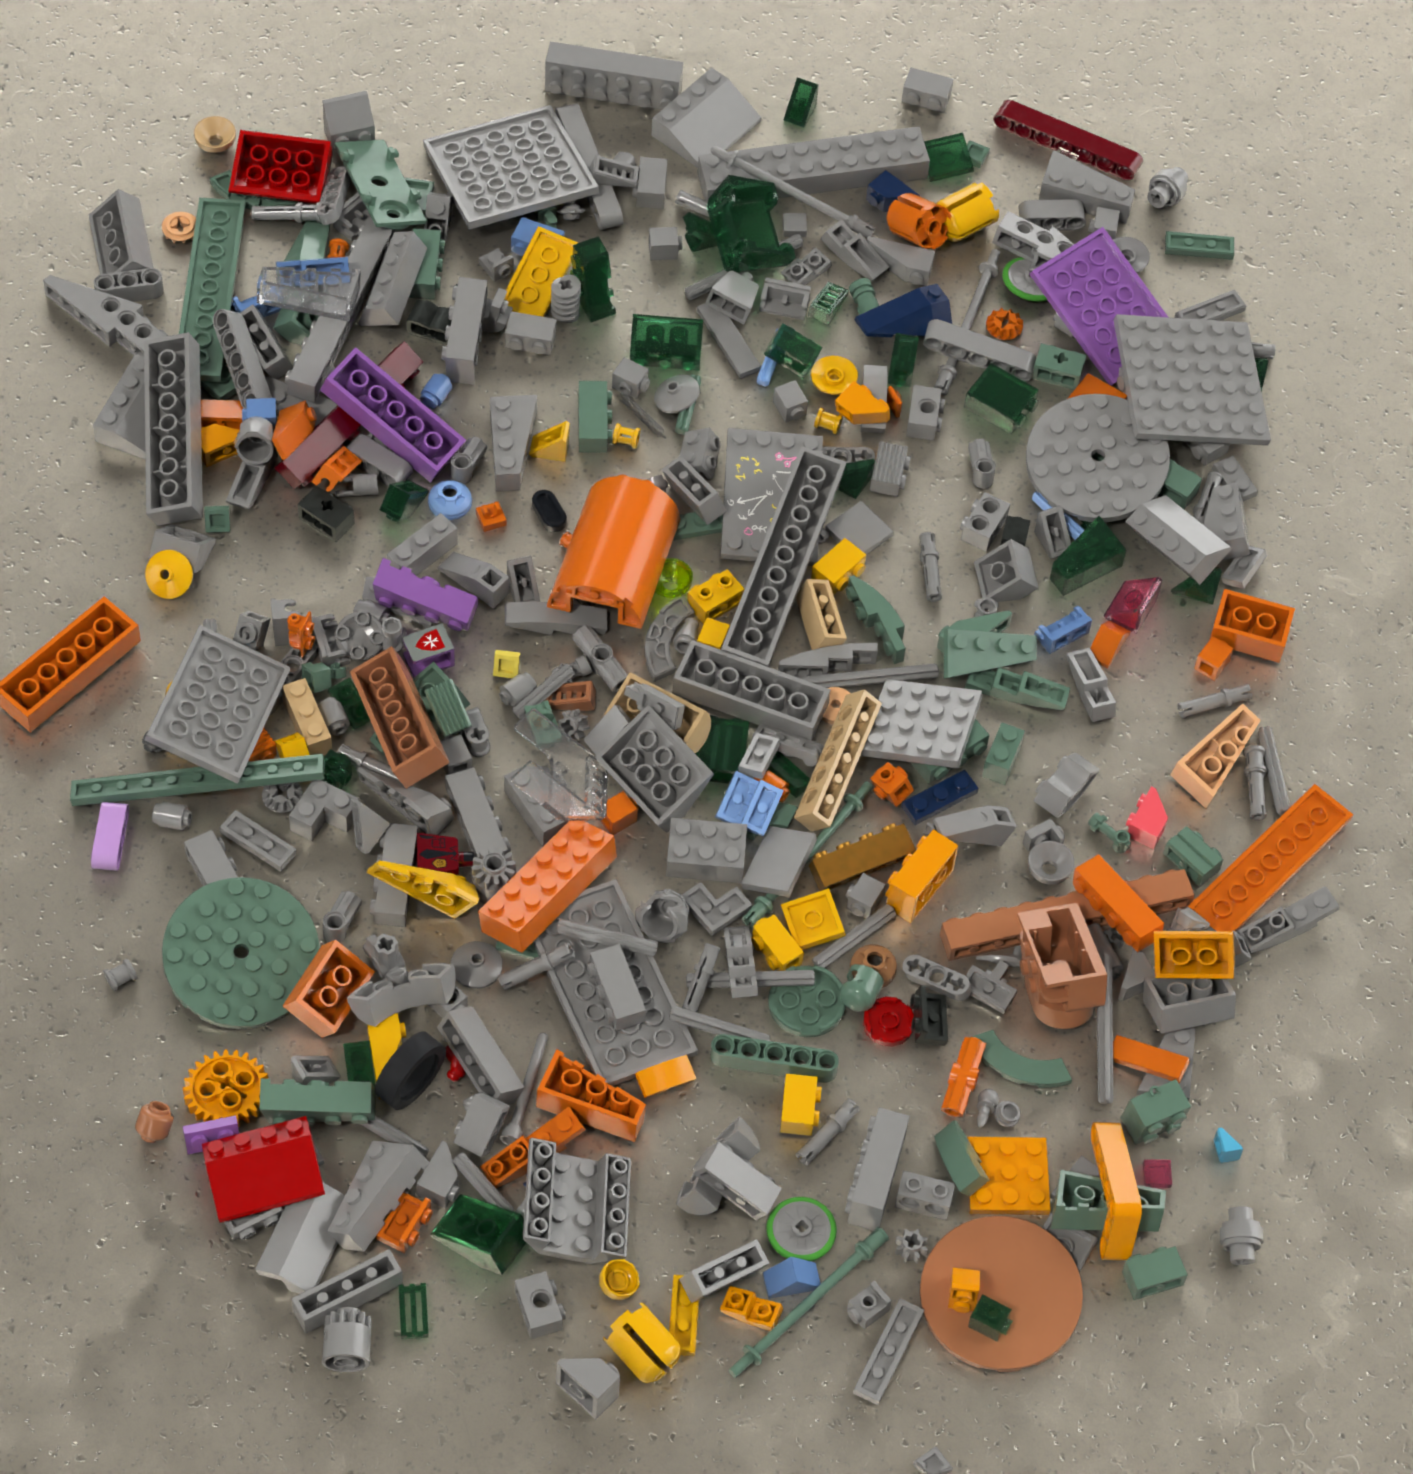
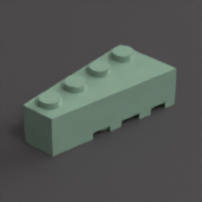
M260 1078L259 1110L272 1125L307 1116L309 1126L315 1125V1122H325L327 1125H340L341 1121H352L353 1124H367L368 1120H375L376 1094L372 1082L335 1081L334 1086H329L328 1082L322 1080H311L308 1085H303L295 1082L294 1079H284L282 1084H270V1079Z
M1060 1170L1054 1197L1051 1229L1103 1230L1108 1207L1100 1177ZM1137 1185L1142 1204V1215L1138 1231L1159 1232L1165 1209L1166 1190Z

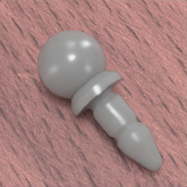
M984 1089L978 1096L977 1109L979 1114L977 1124L979 1128H982L987 1123L989 1115L994 1113L995 1107L999 1103V1096L993 1089Z

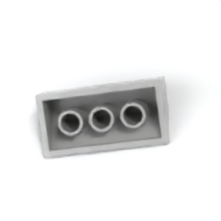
M117 189L89 214L100 274L153 268L140 199Z
M414 231L394 232L358 323L360 326L399 325L427 250L426 245Z
M1166 495L1142 503L1125 521L1137 535L1199 585L1232 549Z

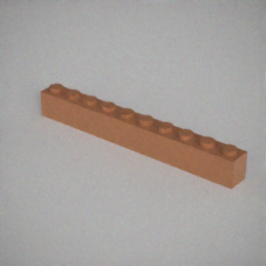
M1172 869L1155 876L1145 875L1132 881L1124 880L1156 915L1176 911L1178 908L1185 909L1192 903L1194 898V892L1185 869L1178 871ZM1072 891L1065 896H1050L1038 902L1032 903L1027 901L1015 907H1000L988 913L977 912L961 919H948L942 923L940 937L948 961L1021 945L1020 933L1023 929L1017 917L1019 912L1078 903L1087 926L1098 923L1101 927L1109 925L1105 917L1099 911L1092 908L1089 900L1082 893Z

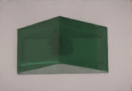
M797 77L783 119L784 121L801 127L806 126L817 105L819 84Z

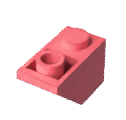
M1151 786L1147 795L1142 793L1136 805L1139 809L1137 813L1132 812L1126 826L1129 827L1128 833L1131 839L1154 850L1165 830L1168 817L1156 788Z

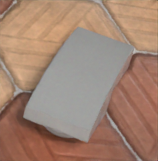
M815 247L802 260L799 258L795 259L781 274L791 283L806 285L828 270L832 263Z

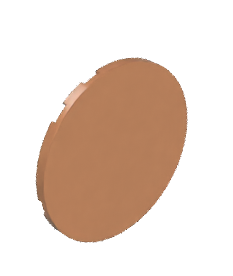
M989 1216L963 1223L939 1240L925 1262L920 1283L921 1308L924 1309V1317L928 1323V1328L941 1346L950 1354L976 1368L981 1369L982 1367L997 1370V1372H1014L1033 1365L1037 1366L1053 1357L1065 1346L1079 1321L1083 1291L1081 1277L1073 1258L1062 1243L1052 1234L1026 1220L1007 1216ZM953 1267L980 1271V1287L975 1311L960 1313L952 1308H948Z

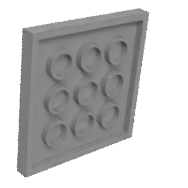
M886 679L878 699L882 705L861 756L959 768L982 700V691Z

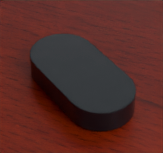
M539 490L534 493L532 507L544 528L550 532L563 530L566 526L567 516L556 496L549 490Z

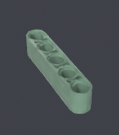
M727 1034L717 1035L711 1042L710 1059L713 1064L719 1067L784 1077L786 1074L817 1077V1082L823 1083L833 1081L837 1075L839 1058L836 1053L830 1050ZM723 1048L726 1049L728 1052L721 1053L718 1052L717 1049ZM750 1052L754 1056L747 1057L743 1053ZM776 1056L780 1060L773 1061L769 1057ZM802 1060L806 1064L799 1065L795 1061ZM828 1064L831 1066V1068L826 1069L823 1068L821 1065Z

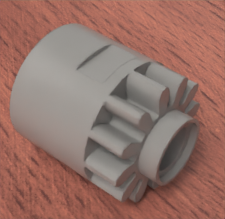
M490 846L488 853L480 850L479 857L473 858L472 884L476 886L479 902L486 904L516 874V862L512 861V854L510 852L506 855L503 854V847H500L498 852H494V848Z
M342 1307L337 1309L336 1312L331 1311L330 1315H325L322 1355L324 1367L338 1372H358L369 1367L371 1316H365V1312H361L354 1307Z

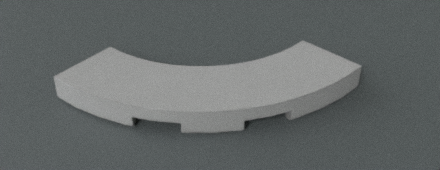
M683 594L674 598L659 611V614L651 622L647 631L645 661L653 682L675 673L676 668L670 656L671 640L679 627L684 624L685 619L693 618L695 615L694 610Z

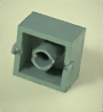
M1175 1079L1159 1087L1152 1086L1148 1092L1130 1099L1120 1118L1135 1145L1141 1142L1148 1144L1159 1137L1158 1135L1163 1132L1171 1134L1182 1127L1181 1123L1187 1118L1186 1115L1191 1105L1178 1081Z

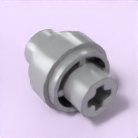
M1179 167L1158 171L1149 183L1147 198L1150 204L1156 208L1178 204L1186 195L1187 173Z
M1245 1206L1232 1207L1228 1209L1229 1220L1223 1222L1220 1228V1244L1223 1245L1224 1250L1230 1252V1262L1232 1264H1253L1255 1262L1254 1251L1259 1250L1261 1244H1263V1228L1260 1226V1222L1253 1220L1252 1208Z

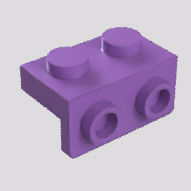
M236 1115L183 1126L187 1153L189 1155L203 1152L202 1143L239 1134Z

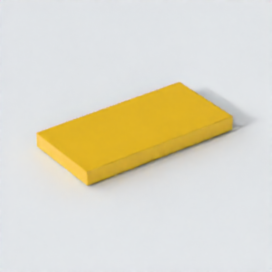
M537 227L506 289L507 295L505 300L509 301L508 306L513 307L512 312L546 316L551 306V284L555 279L567 274L581 247L580 243L542 227Z

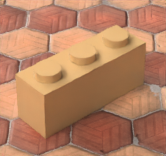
M806 579L796 595V601L811 649L844 644L847 637L829 580Z
M306 678L283 685L284 705L296 732L304 736L309 754H323L325 756L333 753L331 735Z

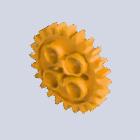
M225 1049L223 1056H219L214 1051V1058L210 1059L204 1055L205 1062L203 1064L196 1061V1070H188L189 1077L184 1078L185 1087H183L185 1105H188L190 1114H195L196 1121L203 1118V1121L206 1122L236 1115L239 1127V1121L242 1119L246 1123H250L249 1115L258 1117L257 1108H260V1078L268 1079V1074L265 1073L263 1064L258 1065L256 1057L249 1061V1054L247 1052L242 1057H239L238 1050H235L233 1055H229L228 1050ZM207 1093H213L209 1096H204ZM230 1103H236L235 1105L227 1106Z

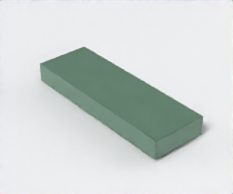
M1166 231L1165 254L1233 260L1234 237Z

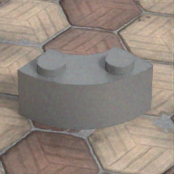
M1077 753L1064 756L1057 765L1058 770L1049 779L1043 780L1036 789L1038 794L1034 802L1057 818L1066 813L1077 802L1100 770Z

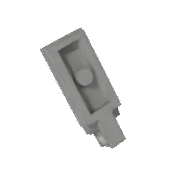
M634 682V684L626 686L624 695L636 701L638 710L642 711L649 704L673 730L681 728L685 705L648 684Z

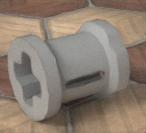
M127 958L117 967L111 970H103L105 978L113 991L118 990V986L131 979L133 981L138 979L132 964Z

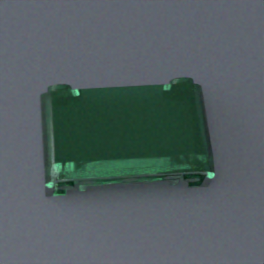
M728 175L710 196L707 203V211L725 271L741 273L788 266L796 258L795 251L790 243L779 245L770 211L778 203V194L774 183Z

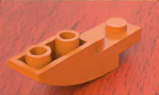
M567 1107L525 1138L522 1135L481 1165L480 1168L495 1188L501 1187L527 1173L530 1138L555 1142L556 1153H561L567 1149L565 1145L586 1129L573 1110Z

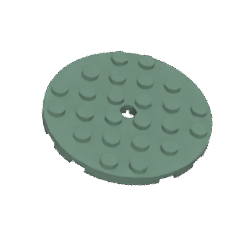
M237 877L209 883L193 892L178 906L165 930L162 961L168 983L176 998L185 1008L190 1009L193 1013L200 1016V1019L213 1025L230 1029H253L265 1026L267 1023L279 1018L282 1019L290 1013L283 1007V1004L319 951L320 946L318 934L309 913L295 897L270 882L254 878ZM243 946L248 950L249 954L245 958H237L234 955V950Z

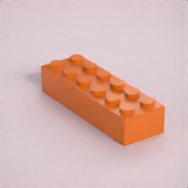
M102 597L0 681V707L31 733L141 641L139 625L106 597Z
M574 816L478 911L481 931L522 953L617 858L614 835Z

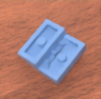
M735 771L715 818L727 823L747 824L748 832L764 836L784 790L763 780L757 781Z

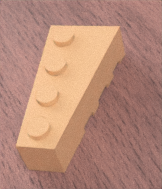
M1241 704L1177 762L1170 776L1207 809L1261 720L1244 704Z

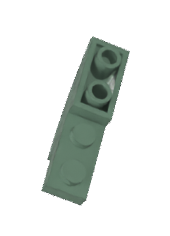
M850 576L848 587L845 590L848 600L853 601L858 620H862L866 628L874 626L876 635L881 637L884 642L883 647L886 655L891 656L894 664L903 662L906 650L902 642L905 625L892 605L877 590L856 576Z

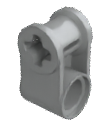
M475 707L466 711L472 727L458 733L462 735L470 754L475 757H482L490 751L489 731L479 708Z

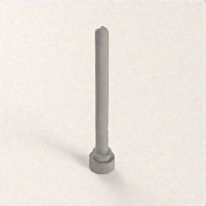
M540 1033L537 1037L523 1082L525 1088L518 1097L511 1123L507 1124L502 1130L500 1140L506 1145H510L523 1135L521 1123L547 1044L548 1035L546 1033Z

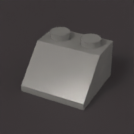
M367 91L322 100L324 131L327 140L331 141L332 150H336L334 147L335 142L375 140V125Z
M170 524L155 531L148 559H151L153 555L160 551L175 550L182 553L189 560L193 573L202 570L215 545L216 538Z
M1012 539L974 561L982 598H991L997 602L1020 600L1038 589L1029 548Z
M600 1358L560 1359L557 1362L556 1384L592 1417L597 1419L619 1397L620 1373L613 1364L609 1362L606 1364Z

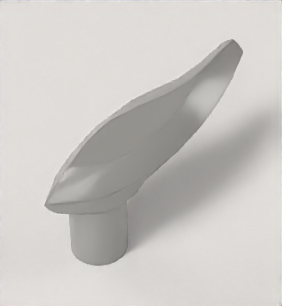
M1015 946L1012 954L976 956V959L996 964L1001 960L1007 963L1009 967H1019L1020 960H1022L1021 946Z

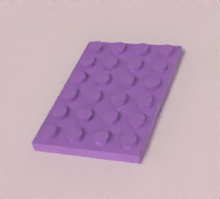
M1101 227L1037 267L1029 274L1105 381L1111 386L1117 383L1119 367H1122L1113 320L1116 314L1168 317L1104 227Z

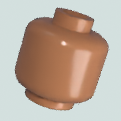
M151 1101L150 1104H145L141 1107L135 1129L146 1142L155 1143L156 1141L164 1140L168 1137L174 1115L168 1105L159 1101Z

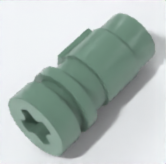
M861 278L850 284L849 291L854 302L858 304L857 310L859 315L879 306L875 298V291L868 278Z

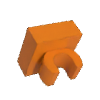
M499 501L476 508V515L484 532L507 526V520Z

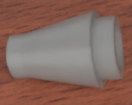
M695 618L685 619L683 626L674 638L675 649L682 654L686 653L691 640L697 641L699 622Z

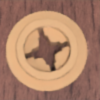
M187 212L172 213L163 220L162 233H164L166 239H172L174 243L177 241L185 243L188 239L193 240L196 217ZM178 223L182 226L183 232L178 230Z

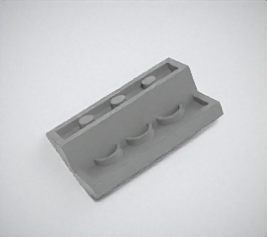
M324 1182L325 1195L285 1206L255 1269L259 1275L282 1280L291 1292L301 1294L319 1285L338 1244L327 1231L345 1195Z

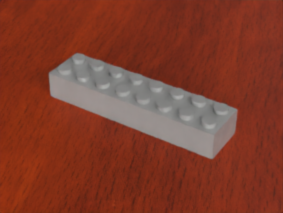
M189 332L145 340L146 514L157 526L203 518L200 345Z

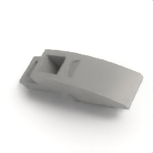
M1324 886L1285 909L1282 906L1238 930L1237 933L1244 938L1250 953L1258 952L1311 930L1317 926L1318 921L1338 911L1339 904L1328 888Z

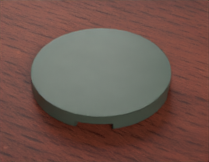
M817 965L787 968L785 971L813 970L815 973V983L810 986L770 987L768 1006L774 1021L786 1032L799 1037H817L833 1030L842 1020L846 1008L840 997L841 981L832 972Z

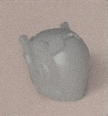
M254 416L245 419L240 424V430L235 438V448L237 449L238 456L244 462L254 465L263 464L269 461L275 452L276 447L272 441L274 429L267 419Z

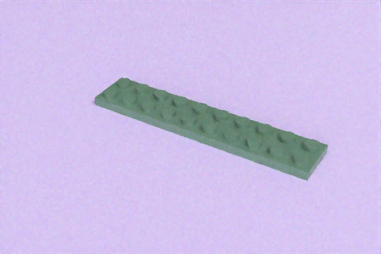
M199 197L179 334L189 332L200 345V381L221 382L225 357L213 326V316L219 309L231 311L232 297L234 294L246 209L245 200Z

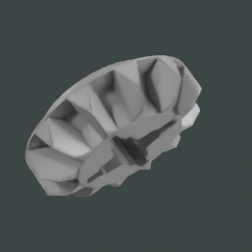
M299 782L266 785L263 787L262 800L268 809L278 813H286L294 809L303 792ZM277 789H279V790L281 789L282 791H286V793H287V799H286V797H283L282 795L277 796V795H278V790H277Z

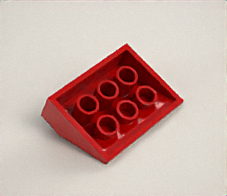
M240 130L228 191L229 193L308 203L320 202L333 156L331 141Z
M307 1116L202 1143L219 1223L325 1195Z

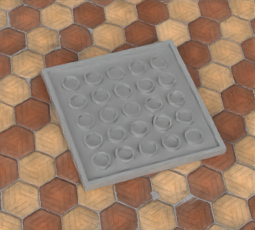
M551 105L423 140L428 156L449 194L452 195V199L469 230L599 193L598 184Z
M1116 314L1113 320L1133 432L1136 439L1268 446L1271 437L1248 322Z

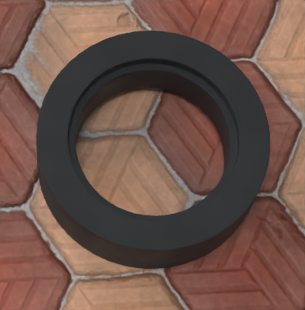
M425 1031L410 1037L396 1050L382 1069L375 1085V1094L395 1110H401L413 1103L427 1089L439 1072L446 1056L445 1046Z

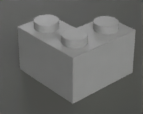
M313 780L289 815L290 831L310 841L314 840L325 822L348 832L353 825L350 799L356 798L359 800V798L322 780Z

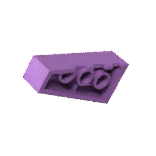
M382 559L373 582L375 598L380 605L388 608L392 606L401 608V611L408 615L414 616L416 613L425 616L424 618L432 623H438L439 621L446 623L449 628L456 631H461L462 629L469 630L478 607L477 596L448 584L444 588L440 587V583L429 576L419 578L411 572L412 569L404 566L401 569L390 566V560Z

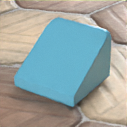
M1218 1128L1213 1141L1219 1162L1239 1160L1243 1152L1242 1146L1223 1128Z

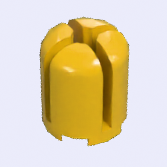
M974 182L936 203L947 208L951 213V220L947 217V221L944 223L948 229L946 233L948 241L959 242L998 221L999 209H994L990 199L993 197V194L984 183L976 184Z
M639 1303L642 1308L633 1313L627 1310L610 1326L613 1332L608 1339L603 1337V1341L640 1381L650 1383L660 1380L666 1375V1372L632 1334L636 1332L660 1360L671 1369L678 1363L682 1349L680 1343L655 1317L644 1303Z

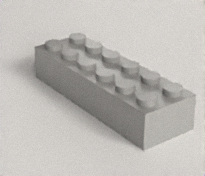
M550 41L545 61V92L662 110L682 92L683 62Z
M691 640L673 678L672 694L757 725L764 724L813 740L828 707L831 689Z

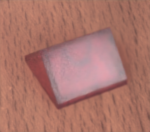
M1154 577L1124 581L1105 612L1104 618L1137 634L1158 599L1162 579Z

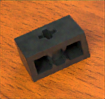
M315 486L298 503L299 518L335 542L355 524L353 508L348 503H342L336 499L331 492H327L318 486Z

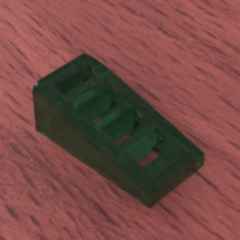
M828 281L809 306L808 317L829 325L847 297L849 290Z

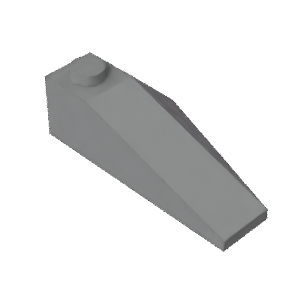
M362 767L357 769L362 783L410 822L418 826L425 834L439 835L454 819L451 810L452 805L443 797L439 799L434 794L413 786L406 789L400 781Z

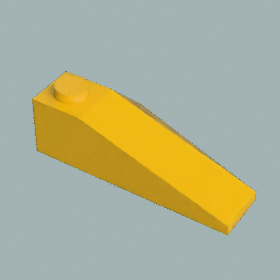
M380 860L367 870V873L453 919L478 904L479 901L476 886L460 875Z

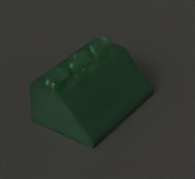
M633 314L630 360L642 366L700 371L703 319Z

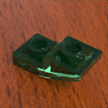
M350 677L328 689L329 695L341 702L350 725L354 730L370 722L358 690Z

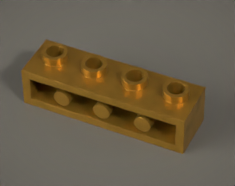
M892 823L882 828L881 833L873 835L870 832L859 837V841L850 844V841L838 845L833 852L828 853L825 850L815 854L808 867L819 891L828 888L831 890L860 878L863 873L868 875L901 862L909 853L914 854L916 848L905 824L896 826L895 823Z

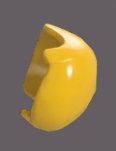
M624 1259L609 1261L603 1266L599 1274V1286L603 1293L612 1300L628 1299L637 1291L640 1285L638 1271L632 1263Z

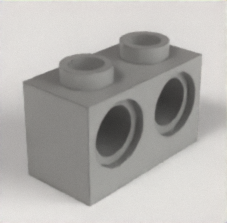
M984 492L980 500L976 499L974 501L971 515L969 517L965 516L961 523L960 529L963 530L961 540L987 552L1006 521L1010 504Z
M903 1170L895 1208L947 1221L955 1183Z

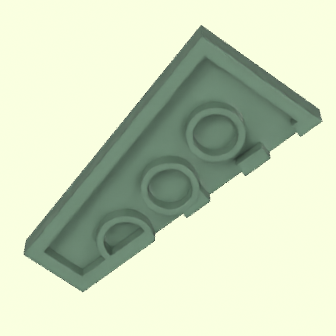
M957 629L944 630V679L1037 660V635Z

